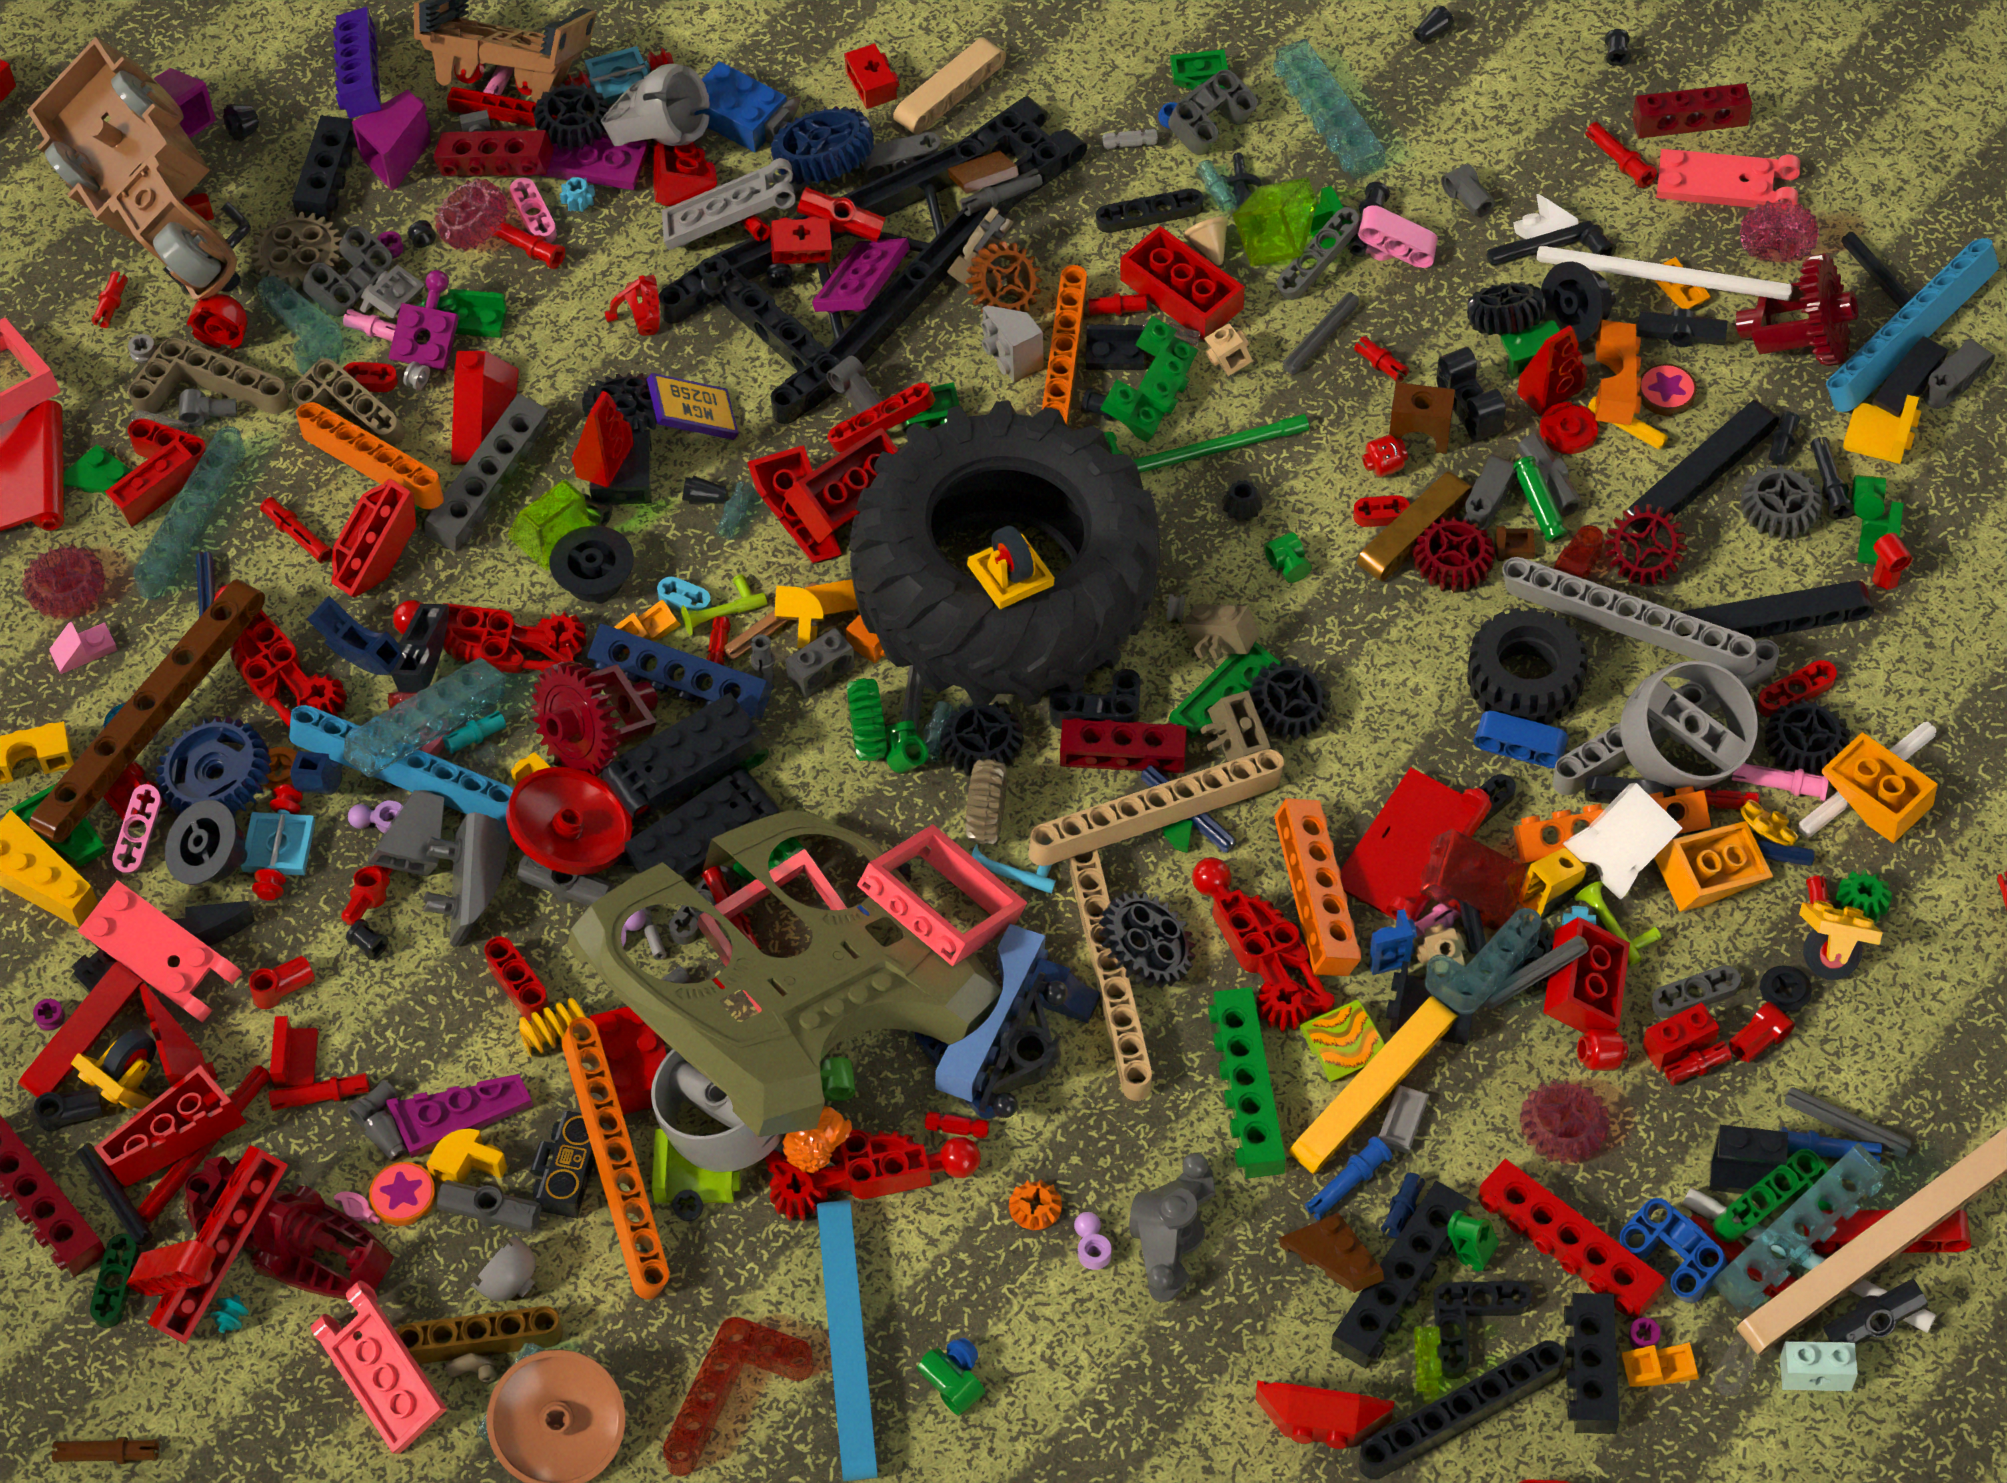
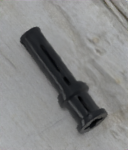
M1371 182L1366 186V197L1359 205L1360 221L1366 207L1379 206L1384 208V203L1390 197V190L1385 184ZM1357 233L1351 239L1348 250L1355 256H1362L1366 253L1368 244L1363 242Z
M1820 437L1815 438L1810 443V447L1813 450L1824 484L1821 492L1829 504L1828 514L1835 520L1845 519L1854 513V503L1848 496V484L1840 477L1829 439L1822 437L1824 444L1822 445Z

